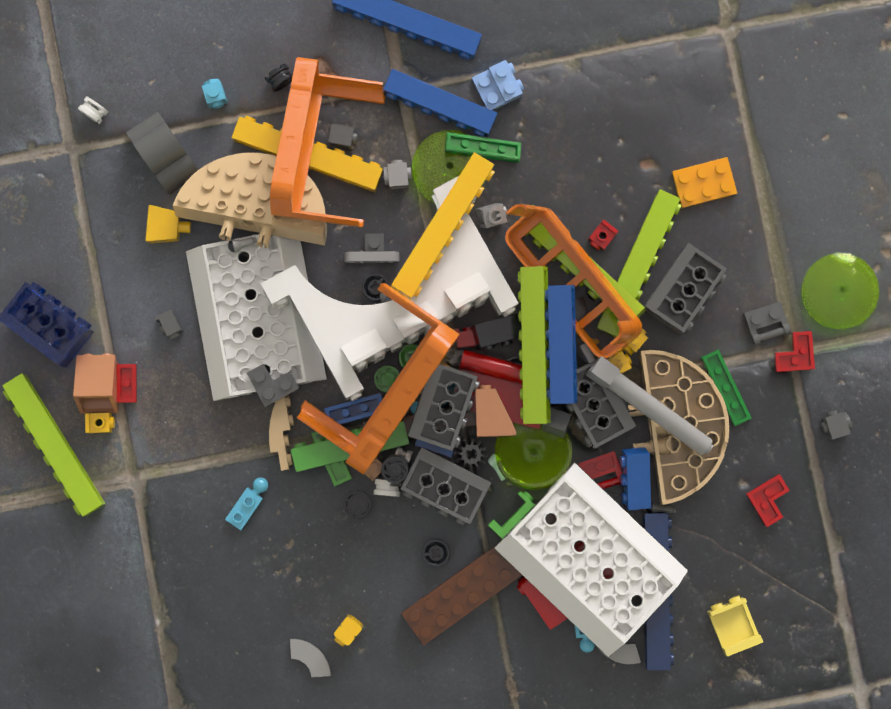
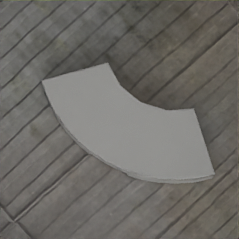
M576 333V354L584 362L591 363L595 360V357L587 344Z
M290 639L291 659L300 660L305 663L310 670L311 677L331 676L329 663L325 655L317 647L301 639Z
M635 643L622 645L608 657L622 664L641 663Z

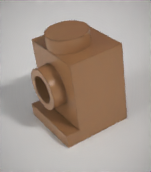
M376 458L365 472V475L374 481L382 473V463Z

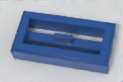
M418 439L416 440L415 446L422 447L450 458L452 457L453 451Z

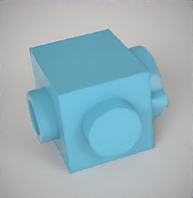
M209 79L203 83L202 89L210 109L221 108L224 104L228 103L223 85L219 79Z

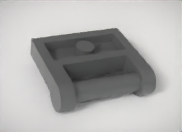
M781 302L743 313L754 346L777 336L791 334ZM778 322L781 324L780 328L759 335L756 332V329Z

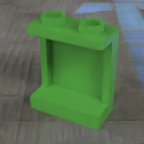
M521 491L517 493L524 503L502 526L493 519L487 524L502 539L535 505L532 503L534 498L526 491L524 493Z

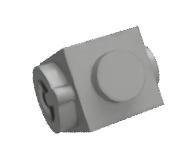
M393 160L391 164H387L388 167H384L385 185H389L390 190L409 188L408 179H412L411 167L407 168L406 162Z
M494 203L475 209L480 228H490L507 222V209L502 203Z

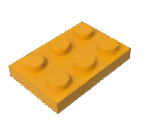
M728 157L672 171L678 197L681 198L679 201L681 209L737 194Z

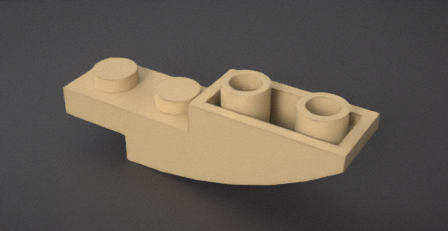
M289 395L275 402L269 428L270 453L278 452L281 471L290 470V465H293L292 456L287 452V446H290L289 437L284 434L285 431H291V426H294L293 415H289L288 407H291Z

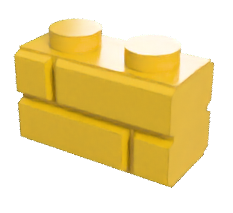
M348 614L334 632V640L341 646L350 645L364 627L363 624Z

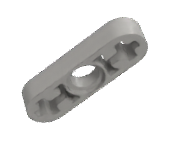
M394 251L344 253V263L400 262L399 252Z

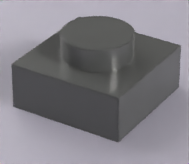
M384 233L365 234V252L384 251Z

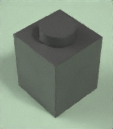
M331 124L328 140L329 146L352 150V145H356L358 134L355 133L354 127Z
M551 408V423L543 424V431L565 438L571 423V414Z

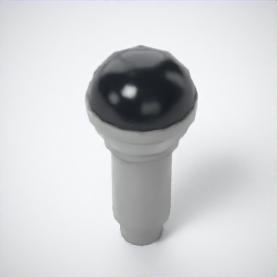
M256 237L243 240L232 239L228 243V249L236 253L243 247L257 243Z

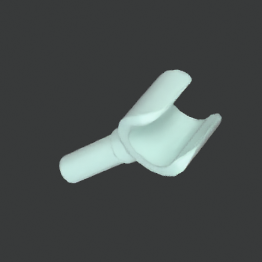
M492 454L488 458V463L494 468L500 480L503 481L505 477L497 466L501 460L495 454Z

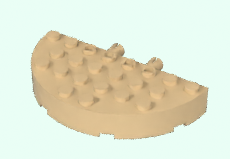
M239 153L219 158L205 165L185 182L173 203L176 217L221 225L222 229L219 238L225 240V237H227L226 241L231 240L234 228L260 233L256 244L259 247H262L264 244V248L269 247L271 235L324 246L327 237L326 222L271 215L270 189L277 156L269 154ZM307 175L301 211L326 214L322 196L315 183Z
M646 350L638 352L643 389L713 440L711 451L707 455L705 453L700 455L648 417L651 440L645 443H633V448L645 447L653 455L660 505H664L690 496L702 488L715 474L724 458L729 439V417L724 399L714 381L699 366L679 355L665 351ZM627 405L628 411L636 410L629 412L631 417L644 415L632 405Z

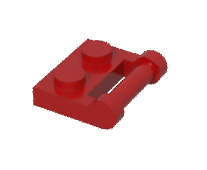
M614 451L578 463V466L591 479L615 471L616 477L597 483L602 489L618 484L621 486L620 475L622 471Z

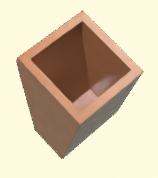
M83 354L76 356L73 397L80 414L119 413L116 364L118 362L115 354Z
M480 385V389H476L477 437L516 436L514 425L496 389H491V385Z

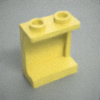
M740 596L729 599V603L722 605V603L711 606L712 610L707 611L723 653L727 657L763 643L747 607L746 598H740Z

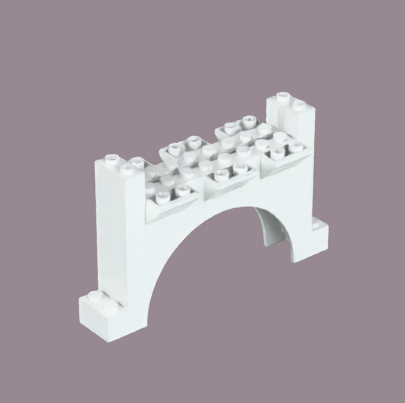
M458 177L433 190L434 195H432L437 211ZM465 213L462 217L464 222L459 231L454 230L451 235L454 238L449 247L444 246L441 253L443 256L438 264H433L431 276L427 281L425 279L420 285L423 287L417 297L413 296L411 299L412 302L444 324L453 320L452 318L456 315L462 317L467 314L472 306L475 309L482 306L487 299L490 300L497 315H504V317L514 313L516 306L519 304L471 217ZM296 265L260 283L273 308L278 307L280 309L289 304L288 300H292L346 400L351 399V401L360 398L362 396L361 392L364 391L354 371L359 373L367 369L368 364L372 361L375 364L385 359L386 352L391 351L393 353L402 348V344H412L418 341L419 336L423 333L426 335L431 328L430 325L393 300L375 305H354L332 299L314 288L303 277Z

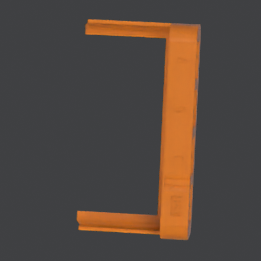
M297 57L271 182V215L363 227L364 220L305 212L301 211L322 97L329 96L385 104L383 82L320 74L319 60Z
M516 204L506 212L508 215L522 216L507 230L505 240L525 267L546 266L564 251L580 271L566 285H575L576 288L587 279L603 299L597 307L579 322L576 320V332L597 357H614L638 338L642 332L640 319L580 244L572 239L570 232L551 209ZM542 223L558 244L538 260L522 238L538 224ZM607 308H610L619 319L617 323L619 335L605 348L600 350L584 328Z
M386 283L380 284L378 288L380 292L431 326L358 436L306 400L301 405V412L297 416V419L350 454L345 463L363 475L376 459L460 335Z

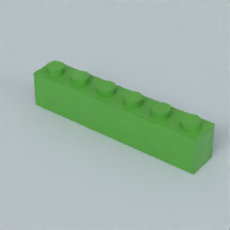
M404 421L399 423L381 451L409 444ZM362 428L351 430V432L358 436ZM324 437L313 440L314 444L306 445V442L295 444V448L291 449L296 472L344 461L350 456V454L331 441H325Z

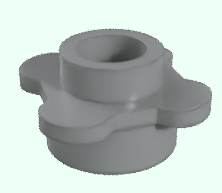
M453 347L442 361L444 363L448 362L450 366H457L461 363L463 351L456 350Z

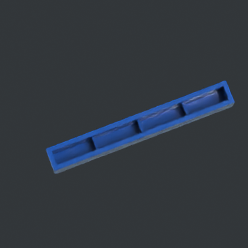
M332 0V5L337 12L343 14L348 12L353 14L352 16L358 20L367 19L374 26L381 27L383 25L388 27V30L393 33L401 32L406 34L405 36L409 39L416 40L417 38L423 40V43L428 46H439L442 51L447 53L455 52L459 54V57L469 60V58L474 60L482 39V34L392 0Z

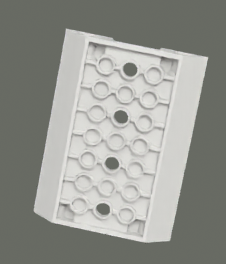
M258 234V235H253V236H248V237L237 238L236 240H243V239L250 238V237H256V239H257V241H258V238H259V235H260V234ZM271 235L268 248H264V244L262 247H259L254 243L253 245L241 248L235 253L228 249L229 241H221L201 245L186 251L213 401L249 395L256 392L247 372L262 364L270 367L271 371L269 374L273 380L289 371L297 385L327 380L323 356L292 300H288L289 304L280 309L278 307L273 308L260 284L296 265L300 273L308 281L301 241ZM247 252L249 260L247 262H240V253ZM251 289L255 290V299L248 300L246 292ZM256 327L263 329V335L260 338L253 336V330Z
M575 463L548 490V493L525 518L520 520L495 547L511 565L608 657L629 640L677 588L688 571ZM549 513H553L556 516V522L552 525L547 524L545 520L546 515ZM578 540H581L585 545L584 550L581 552H577L574 549V544ZM605 568H611L613 571V576L610 579L603 577V570ZM639 595L642 602L639 606L635 607L632 605L631 599L633 596Z

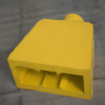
M149 205L146 230L147 243L176 242L180 239V233H191V222L181 221V218L176 217L173 210Z

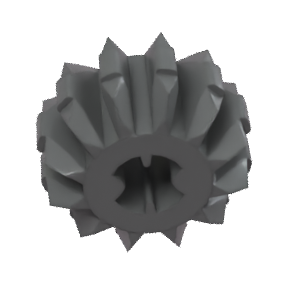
M471 438L470 445H468L465 439L463 443L466 447L464 448L459 444L458 448L462 452H455V455H462V458H458L456 462L459 463L463 460L462 468L469 464L468 470L472 471V464H474L478 470V461L483 465L485 464V461L480 458L488 457V454H481V451L486 450V446L479 449L480 440L475 446L473 445L474 438ZM473 449L476 451L475 455L477 456L475 459L471 458L469 460L466 457L468 456L466 451H472Z

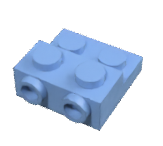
M504 60L489 67V70L472 77V81L485 108L493 111L522 97L524 87L520 79L516 81L513 75L516 71L512 63L508 64Z

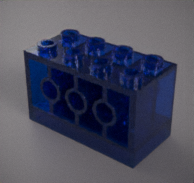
M25 282L0 314V321L57 365L67 368L94 333L90 329L92 325L80 317L76 318L77 313L65 305L61 307L60 304L62 302L49 293L46 295V290L34 282L32 284Z

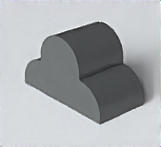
M158 111L126 132L143 160L169 195L182 187L198 171Z

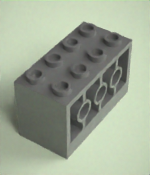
M687 243L644 305L646 310L644 313L678 336L683 333L686 334L694 325L693 318L700 316L705 309V306H703L704 302L710 301L715 294L714 287H718L727 276L724 274L727 268L690 243ZM696 273H698V274L700 275V276H699V277H700L699 279H697V278L695 277V274H696ZM684 289H688L690 294L686 295ZM675 304L678 305L679 310L675 311L673 305Z
M595 360L577 369V403L564 404L568 413H573L575 417L573 422L577 430H582L585 435L582 437L587 448L591 447L592 449L636 427L621 397L608 388L604 389L586 376ZM580 384L587 387L586 393L579 391ZM589 401H591L592 403L595 402V411L593 409H589ZM598 418H600L601 420H605L604 428L602 426H598Z
M439 364L421 392L407 435L453 451L454 447L458 448L461 439L458 436L460 429L464 430L467 418L464 417L466 410L470 411L473 400L470 399L472 392H476L480 381H477L478 376ZM454 383L457 391L449 394L447 387ZM449 402L451 409L443 412L441 405ZM442 420V424L445 425L444 429L441 428L440 431H437V427L434 425L435 423H439V421Z
M421 447L401 490L404 491L402 495L412 500L414 497L421 499L420 504L428 508L434 506L438 508V513L446 517L450 514L456 517L455 522L465 526L466 523L471 524L491 482ZM431 476L432 484L424 486V482L421 480L422 477ZM447 484V489L450 490L449 493L441 495V490L438 489L439 486ZM465 493L466 502L462 501L459 504L456 495Z

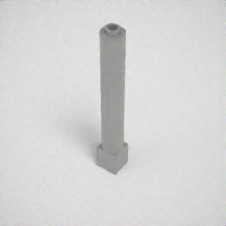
M601 356L595 360L586 376L604 389L608 388L698 454L703 455L705 453L707 455L713 448V440L621 374L619 372L620 369Z

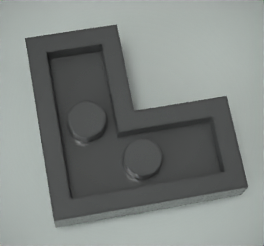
M264 364L247 372L265 407L300 389L290 371L275 380L272 379Z

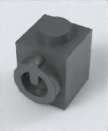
M837 410L827 412V417L821 418V428L823 433L827 434L828 440L851 434L852 423L846 412L838 413Z

